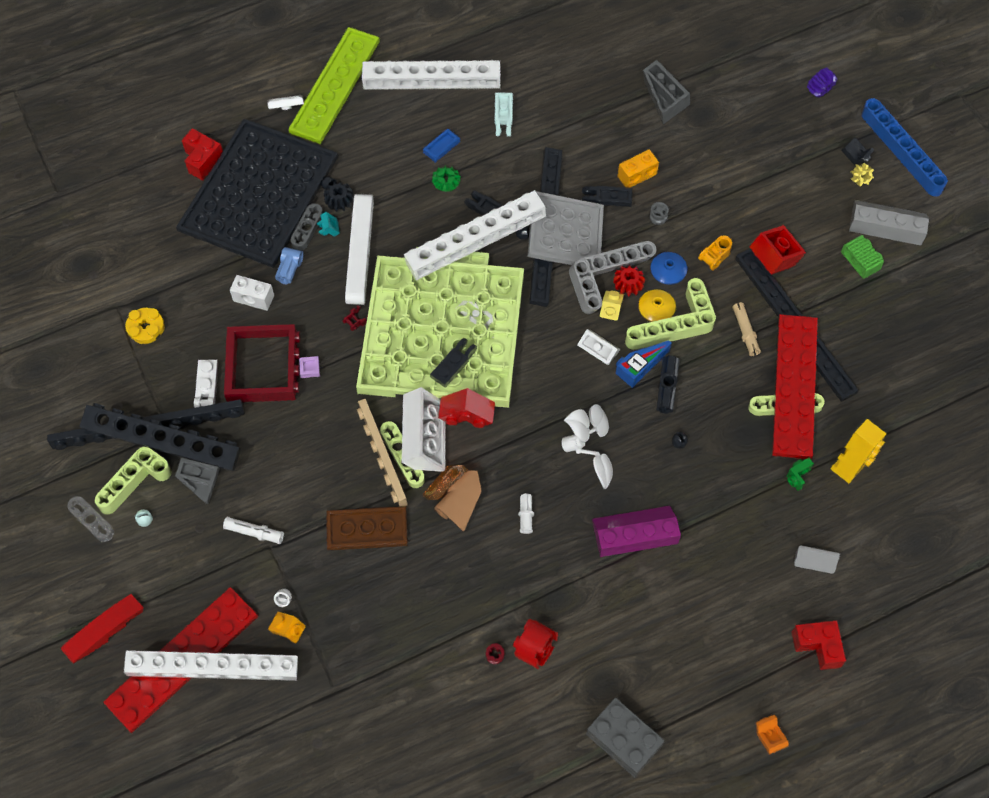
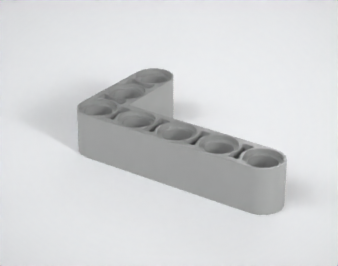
M645 241L581 258L571 265L569 275L582 311L585 314H593L602 306V299L594 278L595 275L617 270L622 266L628 267L629 264L632 266L648 261L656 253L655 244ZM643 249L647 250L648 255L643 252ZM626 253H629L632 259L628 258ZM610 257L615 260V263L611 262ZM593 262L598 263L599 268L595 267ZM576 266H579L583 272H579ZM582 283L588 286V290L584 289ZM588 301H592L594 307H591Z

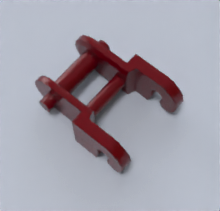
M357 305V309H351L350 314L343 319L344 324L348 323L351 326V331L356 330L360 325L363 327L367 324V319H358L355 316L361 309L359 305ZM354 318L357 322L353 324L350 320Z

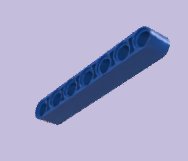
M872 98L868 99L862 111V118L931 196H940L947 184V177L880 101Z

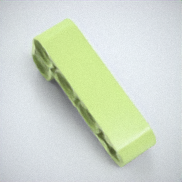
M141 447L99 491L95 497V503L102 513L112 514L148 474L159 481H165L171 476V468L167 461L148 447ZM150 456L148 460L142 461L145 457ZM160 467H165L162 471L157 472ZM132 471H137L134 475L130 476ZM123 485L122 489L116 490L117 487Z

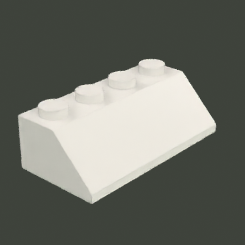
M422 387L403 394L402 463L414 470L444 471L445 421L438 418L441 399Z

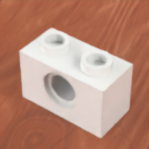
M236 275L230 288L234 302L267 311L274 298L271 284Z

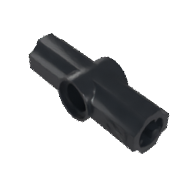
M672 355L663 357L656 410L665 414L673 412L680 359ZM664 383H670L672 386H666Z

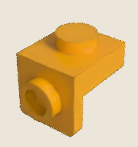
M277 612L268 630L288 638L293 643H297L305 629V625L295 616Z

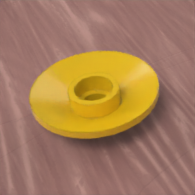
M650 290L640 298L639 311L650 322L671 318L675 313V300L669 293L663 290Z

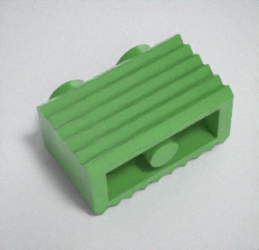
M863 235L844 244L841 250L844 257L863 279L879 271L884 263L882 255L875 251L871 242L864 238Z

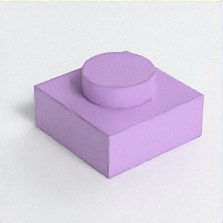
M318 356L299 358L301 378L320 376Z

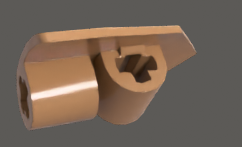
M464 470L449 487L445 497L435 506L436 512L444 519L449 518L462 531H465L482 492L478 472Z

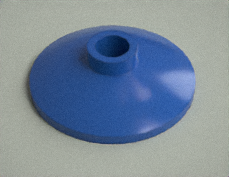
M664 252L653 259L651 273L657 281L672 285L679 283L685 278L687 264L680 255L673 252Z

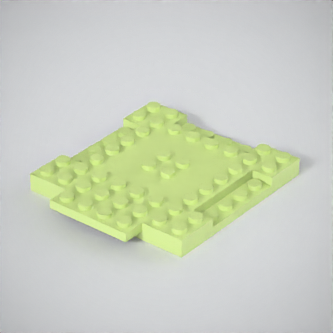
M473 252L415 280L406 265L405 258L377 256L357 379V393L396 397V394L403 395L422 387L434 396L441 398L468 388L494 401L496 407L509 408L524 268L488 265L489 253ZM463 301H468L466 305L459 306ZM469 301L473 302V304L476 302L479 310L470 304ZM474 310L479 311V316L473 317L477 320L476 324L469 320ZM465 311L468 314L463 316L460 312ZM483 311H488L492 315L493 322L488 326V330L484 324L490 318ZM462 338H466L468 341L461 353L465 354L472 344L476 345L477 349L470 357L469 362L449 385L443 387L430 378V374L448 353L456 347L457 343Z

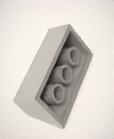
M854 200L849 231L922 245L927 235L929 218L925 213Z

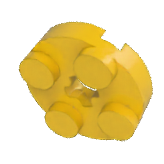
M152 308L132 310L125 325L130 338L140 344L154 342L156 337L164 331L162 316L156 309ZM143 323L150 324L146 326V329H143L141 326Z

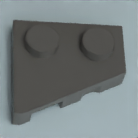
M181 458L175 476L203 502L209 504L220 468Z

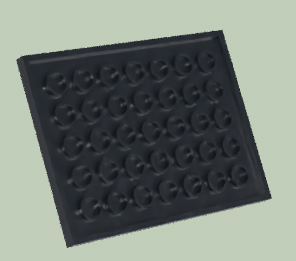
M243 119L176 226L177 231L274 268L306 208L312 203L319 191L322 180L327 177L337 160L338 153Z

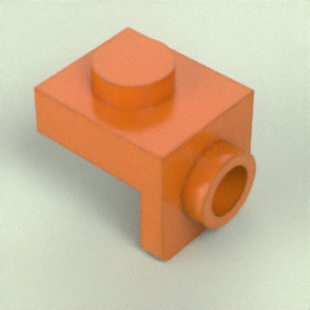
M775 715L765 717L756 723L757 736L769 754L789 746L787 738L778 726Z

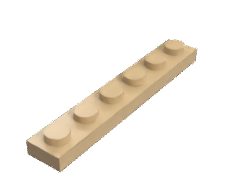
M366 399L358 401L359 409H357L360 420L364 419L366 423L363 427L366 435L372 438L370 445L373 452H377L379 455L377 462L380 469L384 468L386 474L383 476L386 485H391L393 491L390 494L393 502H398L399 507L407 506L405 494Z

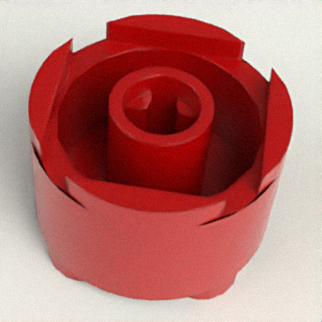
M529 619L524 626L525 631L522 636H517L513 647L516 648L515 657L539 669V665L543 666L553 652L552 641L555 640L557 642L558 632L536 620Z

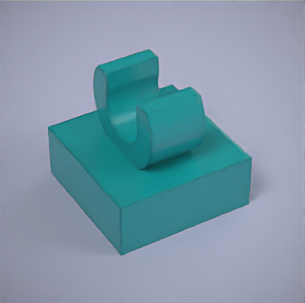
M327 212L321 214V221L317 225L323 229L319 233L323 236L328 233L332 236L340 234L337 218Z

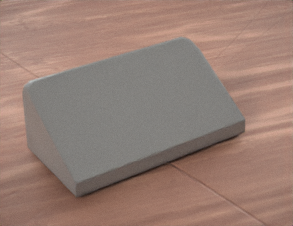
M800 545L795 553L794 566L833 574L836 570L840 554Z

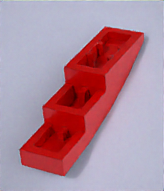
M132 594L128 595L80 630L61 647V650L73 664L106 644L110 636L125 628L126 622L143 612V606Z

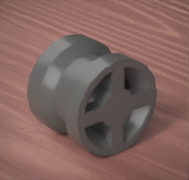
M662 202L654 203L650 210V221L656 225L664 224L667 221L668 206Z

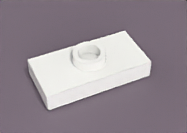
M302 95L268 100L269 109L281 107L282 110L291 109L293 105L303 104Z

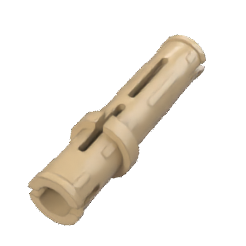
M740 302L739 308L736 303L732 308L743 334L742 340L746 343L750 356H754V350L756 355H758L761 350L756 340L757 335L752 329L744 303Z

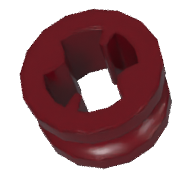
M499 644L489 645L486 649L487 661L494 665L501 663L504 659L503 647ZM492 650L501 653L498 654V658L495 659L494 656L489 655L492 654Z

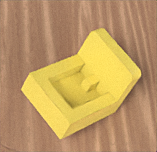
M606 291L602 301L600 317L618 320L624 294H620L617 291Z

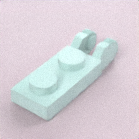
M495 93L496 136L501 134L500 125H507L506 134L511 136L513 93Z

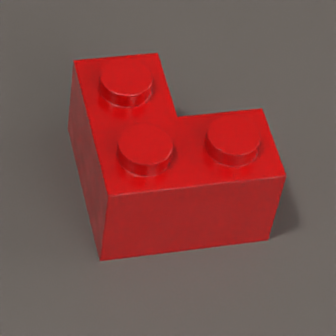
M192 128L181 140L185 152L189 154L185 159V164L191 175L203 181L211 172L223 151L220 143Z
M466 388L441 397L438 418L445 421L448 425H457V423L467 421L473 424L474 427L483 428L493 423L495 402Z
M837 621L801 624L794 627L792 637L795 651L816 650L820 670L841 668L846 662Z

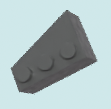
M657 60L643 70L644 82L663 124L690 105V93Z

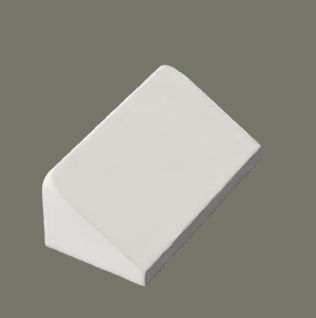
M589 329L585 331L577 344L607 365L611 363L620 351L618 347Z

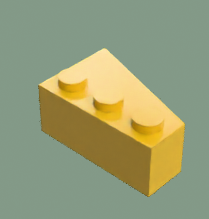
M866 419L855 431L845 446L844 454L841 453L839 455L838 461L831 467V470L847 483H850L865 466L869 467L875 461V457L885 444L883 439L886 433Z

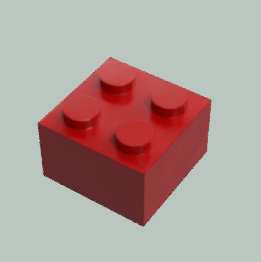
M784 225L760 233L750 245L755 256L758 257L771 275L794 267L806 253Z

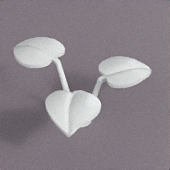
M596 404L591 406L589 417L584 410L578 409L571 412L564 419L575 435L563 437L562 447L565 452L576 450L577 454L595 455L593 459L594 468L603 488L606 489L613 475L610 459L606 454L600 455L599 452L582 449L591 433L597 431L599 437H603L609 429L605 412L601 406ZM590 422L594 426L591 430L589 429Z

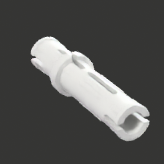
M226 517L223 524L224 529L253 536L260 541L267 540L281 544L284 537V532L269 529L266 525L258 526L230 517Z

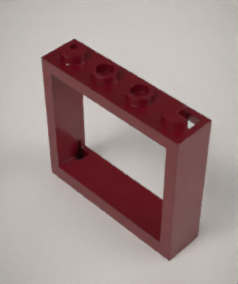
M295 324L227 327L224 396L227 402L240 399L242 402L296 400V393L299 392V382H296V376L300 375V368L297 365V359L300 358V349L297 348V343L300 342V331L296 330ZM289 337L288 387L235 389L237 339Z

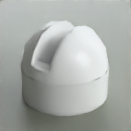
M287 589L279 590L274 596L275 603L280 607L287 606L292 599V595Z

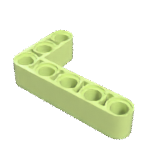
M693 278L688 282L686 298L692 313L632 326L626 333V346L629 349L635 350L668 340L671 342L711 332L716 316L703 281Z

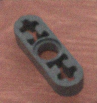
M311 204L306 208L291 237L294 249L302 251L309 245L318 227L317 223L321 221V214H323L320 205ZM305 224L312 225L310 230L302 229Z

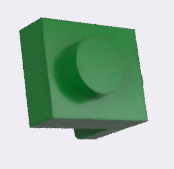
M810 458L804 461L800 459L795 462L787 474L789 484L795 487L797 491H800L805 484L801 476L808 473L814 464Z

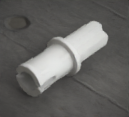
M527 493L520 496V511L518 512L520 516V533L523 534L533 532L532 516H534V512L532 511V495Z

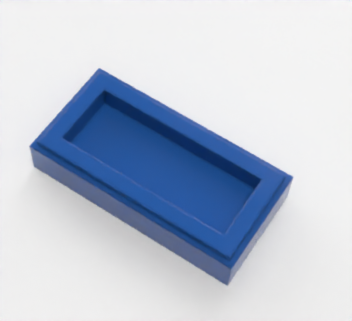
M446 129L423 148V153L436 163L460 143V138L449 129Z

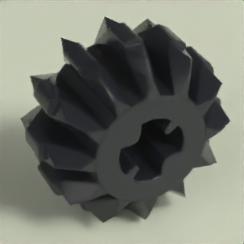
M333 181V186L327 185V190L324 191V202L330 210L335 208V211L338 212L339 209L345 211V207H351V203L354 202V193L348 183L343 185L341 181L339 184Z

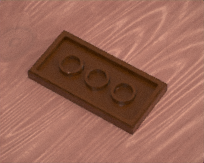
M406 506L327 511V550L407 546Z

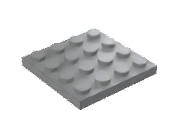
M536 191L545 205L546 217L530 224L527 257L573 265L578 259L601 253L604 205ZM593 262L594 266L599 268L598 263Z

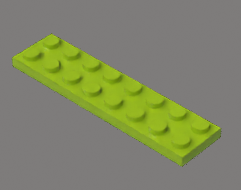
M348 27L289 127L290 134L318 144L322 143L360 77L363 62L369 61L379 44V37Z

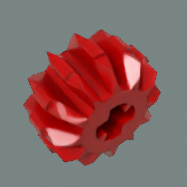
M629 264L627 268L622 266L620 270L615 272L613 283L616 290H620L621 294L627 293L629 297L631 293L637 295L638 291L643 289L645 278L643 277V272L638 271L637 266L631 268Z

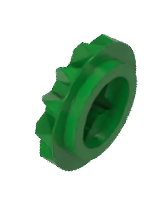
M444 166L433 172L432 183L438 190L451 191L459 185L460 175L458 170H454L453 167L447 168ZM445 174L448 175L447 183H446V181L444 180V175H445Z

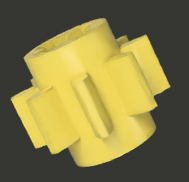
M863 163L862 166L856 164L854 170L851 171L853 173L851 180L857 182L859 186H862L863 183L869 185L871 179H874L872 176L874 169L868 167L866 163Z

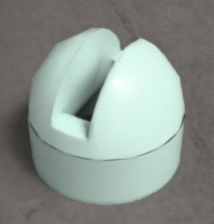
M145 509L139 510L135 516L136 522L142 527L150 525L153 519L151 513Z

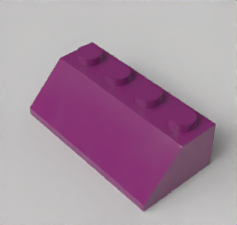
M670 506L592 519L600 557L674 545L679 543L681 537L677 518Z

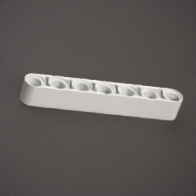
M354 195L345 292L346 304L365 305L373 195Z

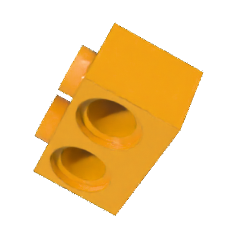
M649 149L620 163L618 178L625 187L630 188L657 175L659 161Z

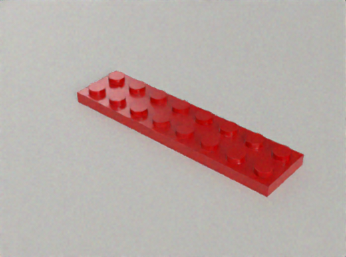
M779 315L772 456L800 459L810 458L811 460L813 457L818 318Z
M230 587L159 652L220 653L254 622L258 615ZM131 676L103 703L133 733L191 678Z

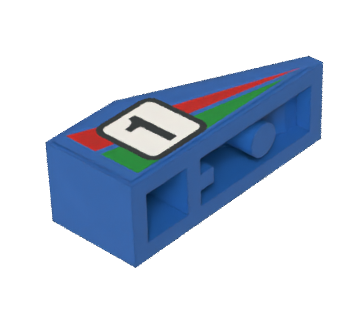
M668 340L631 352L625 358L621 357L616 363V375L633 388L670 352L672 342Z

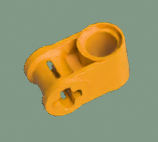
M728 236L718 237L701 252L698 259L708 264L712 271L715 270L730 255L732 240Z

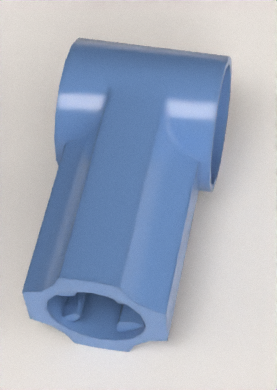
M284 247L281 253V263L275 278L282 284L287 285L292 282L297 267H300L302 264L303 251Z

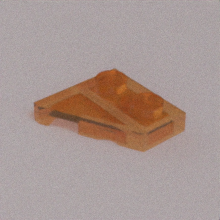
M463 465L446 466L445 470L439 474L423 495L428 500L440 499L445 491L468 470Z

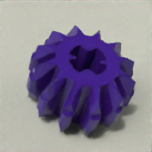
M824 68L812 77L807 88L813 95L819 98L832 89L838 78L831 70Z

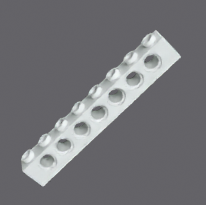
M500 61L363 62V89L500 88Z
M535 190L526 193L514 201L507 202L498 209H493L465 225L458 226L457 229L449 233H444L416 249L409 250L404 254L406 265L415 280H418L546 217L545 205Z
M126 651L124 673L127 676L297 680L298 657L293 655Z

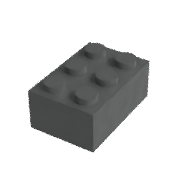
M616 698L591 724L586 733L591 740L634 778L664 743V740Z

